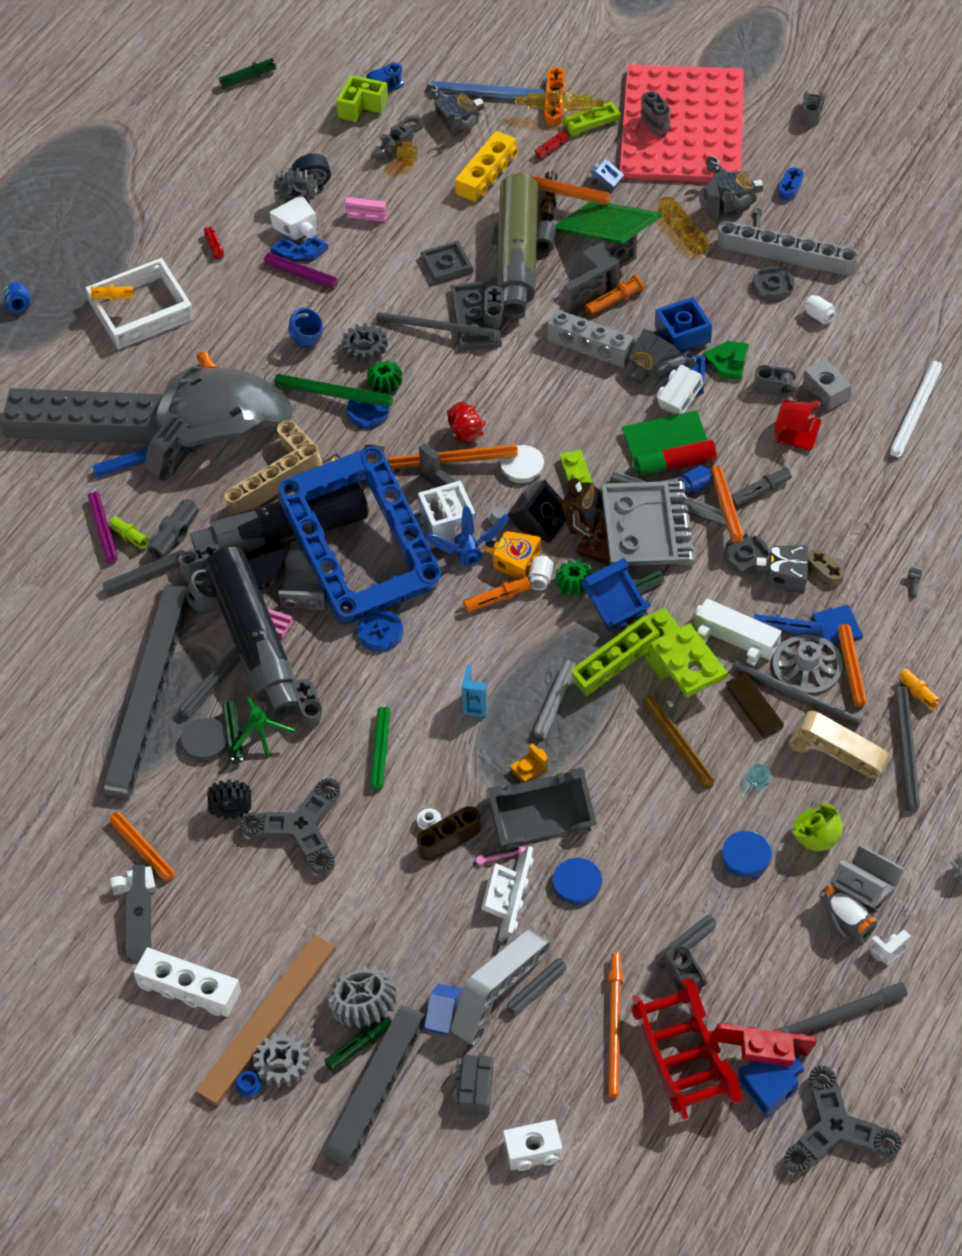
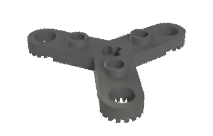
M328 777L321 779L322 781L318 782L314 790L309 793L295 812H249V814H245L242 817L240 825L245 836L250 838H294L315 874L327 875L334 870V856L317 826L340 797L341 789L336 779L331 777L330 779ZM325 787H333L335 789L333 793H328V795L322 792ZM251 821L259 823L256 829L253 828V830L252 828H247V824ZM300 822L305 824L303 829H298ZM322 858L329 860L328 864H326L327 866L324 867L317 866L316 862Z
M819 1065L811 1070L809 1085L820 1122L786 1151L784 1164L790 1172L794 1174L805 1173L839 1143L887 1158L894 1157L899 1153L902 1140L900 1135L894 1132L893 1129L889 1130L877 1124L847 1115L836 1075L830 1067ZM819 1074H824L830 1081L826 1085H822L816 1082L815 1077ZM831 1123H833V1124H835V1125L838 1124V1123H840V1124H841V1128H840L841 1131H839L838 1129H835L834 1131H832V1130H831V1125H832ZM883 1138H890L894 1141L895 1146L891 1149H886V1147L883 1148V1145L881 1146L880 1141ZM794 1154H800L805 1158V1163L800 1164V1166L798 1164L795 1165L790 1157Z

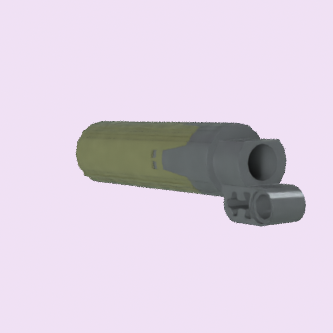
M520 173L506 176L500 185L496 286H490L485 291L483 324L486 328L499 329L502 325L503 316L509 319L524 318L526 303L533 300L535 296L539 187L537 181L526 174Z

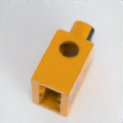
M507 531L504 532L500 542L494 540L486 542L484 551L493 554V567L518 580L524 576L528 577L532 559L538 557L541 552V537Z

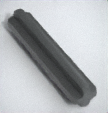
M706 915L655 956L656 963L661 968L666 967L663 961L666 951L677 946H685L689 949L716 927V920L711 915ZM675 952L673 959L675 960L680 954Z
M559 958L553 961L506 1004L507 1010L512 1015H517L566 971V964Z

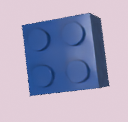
M694 297L655 309V328L663 340L674 345L680 353L711 343L712 324Z

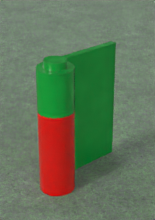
M698 411L622 427L633 460V472L638 474L639 477L717 460L715 444L712 439L708 440Z

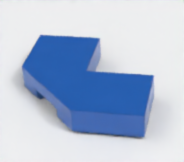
M316 236L307 239L300 246L283 237L270 247L272 254L293 262L314 261L328 250V244Z

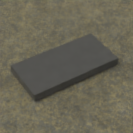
M492 281L451 285L455 322L457 324H478L486 328L483 324L485 291L488 287L492 286ZM497 329L496 338L487 336L472 337L470 334L457 332L460 351L502 347L500 329Z

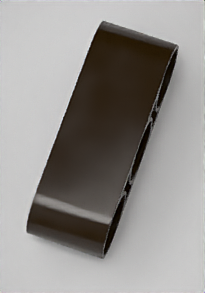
M472 806L463 807L422 830L417 836L419 857L425 861L434 860L479 834L481 825L478 809Z

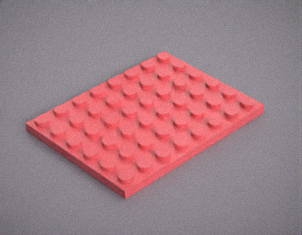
M627 65L620 172L624 176L621 179L710 182L714 171L709 172L706 169L707 165L705 162L709 156L716 157L719 160L718 165L727 171H741L744 68ZM648 91L657 92L670 107V130L664 135L653 134L641 119V96Z

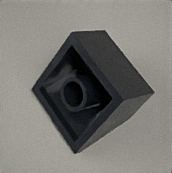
M546 480L529 484L507 513L508 517L520 531L532 536L541 537V540L548 543L553 540L566 521L562 507L563 500Z

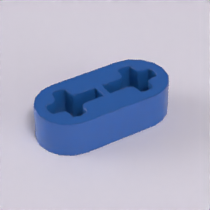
M793 167L785 172L778 190V196L782 200L790 201L796 197L803 183L804 173L801 169Z

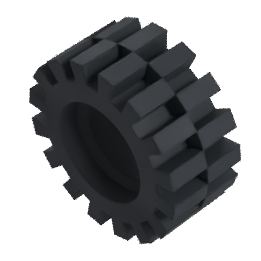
M231 779L224 783L221 780L219 784L213 783L212 787L208 788V811L211 815L216 814L217 818L224 816V819H228V817L236 819V816L243 817L244 814H248L252 808L251 789L249 785L246 786L245 782L239 784V780L231 782Z

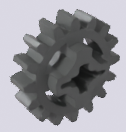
M289 168L288 172L282 170L281 175L277 174L276 180H274V194L278 195V200L284 199V204L300 195L309 204L310 199H315V194H317V179H313V174L307 175V170L300 172L299 168L296 171Z
M366 323L363 324V327L355 324V329L349 327L348 333H344V339L341 340L343 353L347 354L348 359L354 357L356 363L362 360L363 364H365L368 359L374 362V357L380 359L381 353H386V347H388L386 332H382L381 327L375 329V324H372L370 327Z

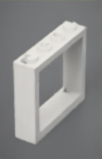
M162 258L86 287L89 303L118 350L194 320L192 304ZM162 278L177 304L115 329L100 302L107 299L91 300L90 288L91 286L109 287V285H114V287L133 286V289Z

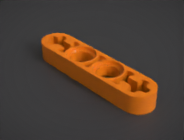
M552 67L548 70L544 119L545 123L549 126H557L562 122L565 70L561 67ZM552 88H559L560 90H558V91H552L551 89H552ZM552 101L559 102L558 104H550Z

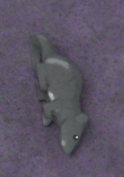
M411 115L400 121L399 124L391 127L389 135L383 134L380 136L382 143L371 153V158L390 161L389 155L409 146L413 140L414 133L423 128L422 119L419 116ZM411 121L417 123L415 126H405L406 123Z

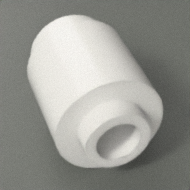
M811 295L804 304L807 314L822 324L831 322L835 318V306L820 296Z
M538 556L531 561L528 580L531 588L535 590H544L550 584L554 563L548 557Z

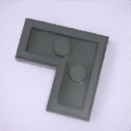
M422 444L419 447L421 476L436 488L456 482V480L441 469L440 454L427 444Z

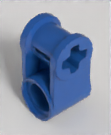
M390 63L387 66L369 72L366 76L368 79L386 82L388 92L399 89L404 85V79L401 76L403 69L399 63Z

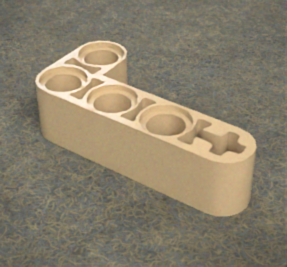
M816 711L805 713L797 723L788 743L791 749L799 753H806L814 746L873 779L881 776L889 757L883 748Z

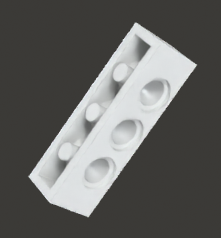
M148 947L134 971L137 985L146 991L154 990L160 992L168 999L176 998L182 1000L190 1007L199 1006L216 1016L221 1014L229 1017L241 993L238 979ZM163 974H168L165 978H159ZM186 982H191L188 986H182ZM209 990H213V991H214V992L211 993V994H204L205 992H207V991H209Z

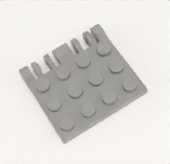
M683 481L601 484L610 565L622 558L626 559L629 566L666 564L690 566L695 564L692 544H676V542H687L692 539L687 505H671V503H682L687 500L685 483Z

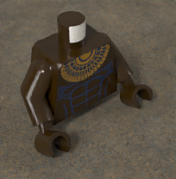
M572 478L566 483L568 492L562 501L569 531L571 534H579L582 537L586 536L588 544L591 547H596L605 539L604 534L599 530L591 533L603 512L601 489L595 487L590 482L580 483L579 479Z

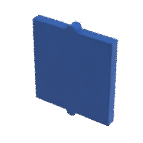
M849 605L837 608L829 607L828 610L813 614L815 622L824 623L822 638L830 641L833 645L840 644L838 627L840 625L849 624L851 626L853 640L863 638V634Z

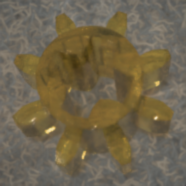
M402 142V146H397V161H402L403 166H412V161H417L418 147L412 146L413 142Z

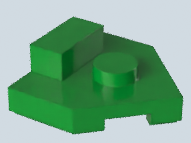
M726 341L704 352L703 356H706L705 361L715 368V372L720 377L742 380L749 344Z

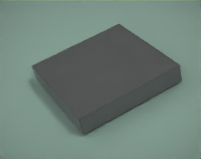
M459 240L420 252L421 259L434 284L473 273V266Z

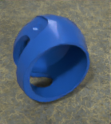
M299 308L290 316L288 332L291 339L298 346L312 347L320 341L323 335V323L320 316L312 309ZM301 313H307L309 316H303V315H302V316H297V315H298V314H301Z

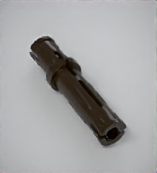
M551 171V177H549V172L545 174V179L554 181L558 179L556 172ZM544 191V196L541 200V219L543 221H548V216H550V222L554 219V209L557 206L555 193Z

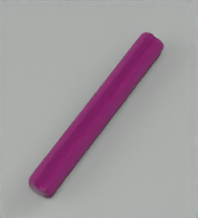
M267 253L264 256V264L331 289H334L338 284L337 277L271 253Z
M97 491L89 493L88 500L106 562H116L118 557L100 494Z

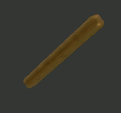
M653 695L646 697L643 700L644 707L703 787L708 788L712 786L715 778Z

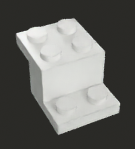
M461 481L418 493L419 510L414 511L413 514L431 549L437 547L428 540L427 534H433L453 543L455 542L454 525L462 523V510L465 505L470 508L473 520L476 519L475 511ZM411 535L405 536L406 539L410 541L415 539Z

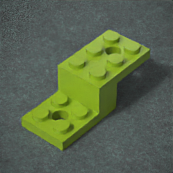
M665 607L646 616L663 635L651 641L650 650L643 655L661 680L671 676L688 698L727 679L728 672L690 623L680 628ZM636 621L626 625L625 629L634 624ZM694 665L700 667L701 670L695 672L691 671L689 667Z

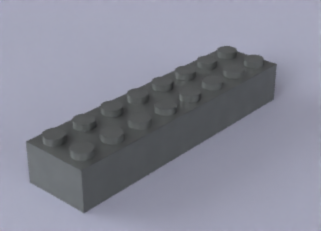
M9 388L1 422L6 438L149 444L160 429L156 424V414L163 394Z

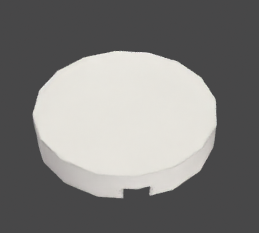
M518 445V456L501 458V471L512 482L530 483L534 481V478L538 475L540 477L543 473L544 458L536 448Z

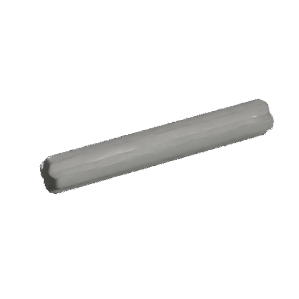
M566 660L563 663L534 728L535 737L541 739L546 737L572 679L571 670L576 666L575 662Z

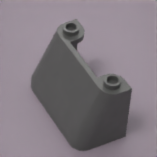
M583 767L572 769L571 772L564 773V775L559 773L555 776L519 784H509L504 789L500 786L491 787L485 792L500 847L505 846L506 851L520 848V843L567 832L577 831V835L591 832V827L597 824Z

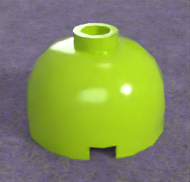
M819 804L821 808L816 810L811 807L800 814L794 821L793 826L795 830H792L799 843L810 851L830 850L839 841L843 832V823L840 814L832 804Z

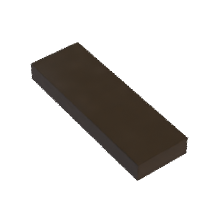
M747 673L726 682L725 687L763 738L783 728L784 723Z

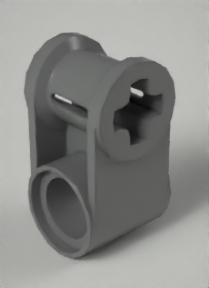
M805 91L802 112L803 125L814 127L819 124L825 93L820 95Z
M761 365L756 368L753 388L761 394L790 396L794 393L793 381L796 378V373L791 368Z
M677 946L665 952L663 961L678 991L682 989L680 981L687 978L693 979L697 987L707 985L705 974L687 947ZM675 952H678L682 957L680 965L676 964L673 959Z

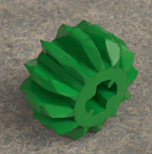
M389 359L386 362L379 360L378 364L372 363L371 368H368L367 384L373 392H387L390 395L391 390L398 391L399 386L402 385L403 375L401 367H398L396 362L391 363Z
M569 559L568 564L561 563L560 568L556 570L555 584L557 588H560L561 594L568 592L569 598L573 594L580 597L581 592L587 594L581 583L585 577L593 574V571L587 563L581 564L579 559L576 562H572Z

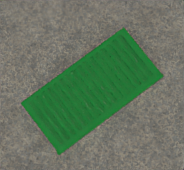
M588 202L555 226L556 231L623 244L661 218L662 213L612 203L603 205Z

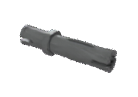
M785 467L771 475L766 474L763 476V479L732 494L734 506L737 507L767 491L772 492L776 489V486L792 478L791 472ZM757 488L756 491H754V492H752V493H750V494H748V495L745 496L746 493H748V492H750V491H752V490H754V489Z

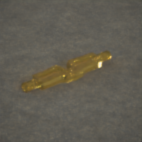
M562 90L549 93H528L527 97L515 96V105H527L528 109L552 111L555 109L556 102L558 101L563 103L566 111L591 110V107H604V99H592L591 95L571 94Z

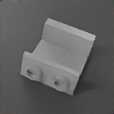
M287 551V555L284 558L286 572L283 590H279L278 593L280 608L326 610L327 600L325 594L322 592L304 552ZM327 567L321 569L324 573H331L332 571Z
M860 845L851 864L844 860L839 862L830 884L875 908L896 889L905 868Z

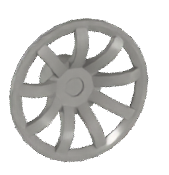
M797 635L787 639L777 648L773 657V669L779 681L807 694H817L830 689L838 682L843 671V659L839 650L830 641L815 635ZM805 640H814V641H817V642H819V643L816 644V643H814V642H809V641L806 642ZM796 641L800 643L798 651L790 649L788 645ZM826 645L834 654L825 656L821 654V650ZM782 651L793 657L791 660L779 661ZM837 660V670L830 669L824 662ZM795 665L788 675H782L779 667L787 668ZM819 669L834 677L825 683L822 680ZM802 670L801 687L789 682ZM809 672L813 673L819 687L807 688Z

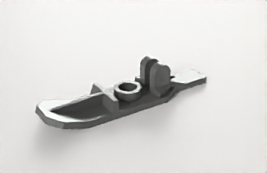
M133 865L132 887L126 895V955L132 961H140L147 947L152 949L151 893L146 888L145 865ZM143 910V914L140 916H136L135 912Z

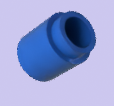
M700 465L682 474L678 481L685 483L686 495L689 493L694 494L711 485L712 474L707 467Z

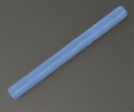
M441 81L430 82L437 86L438 91L444 94L466 93L468 96L543 101L545 97L543 89Z

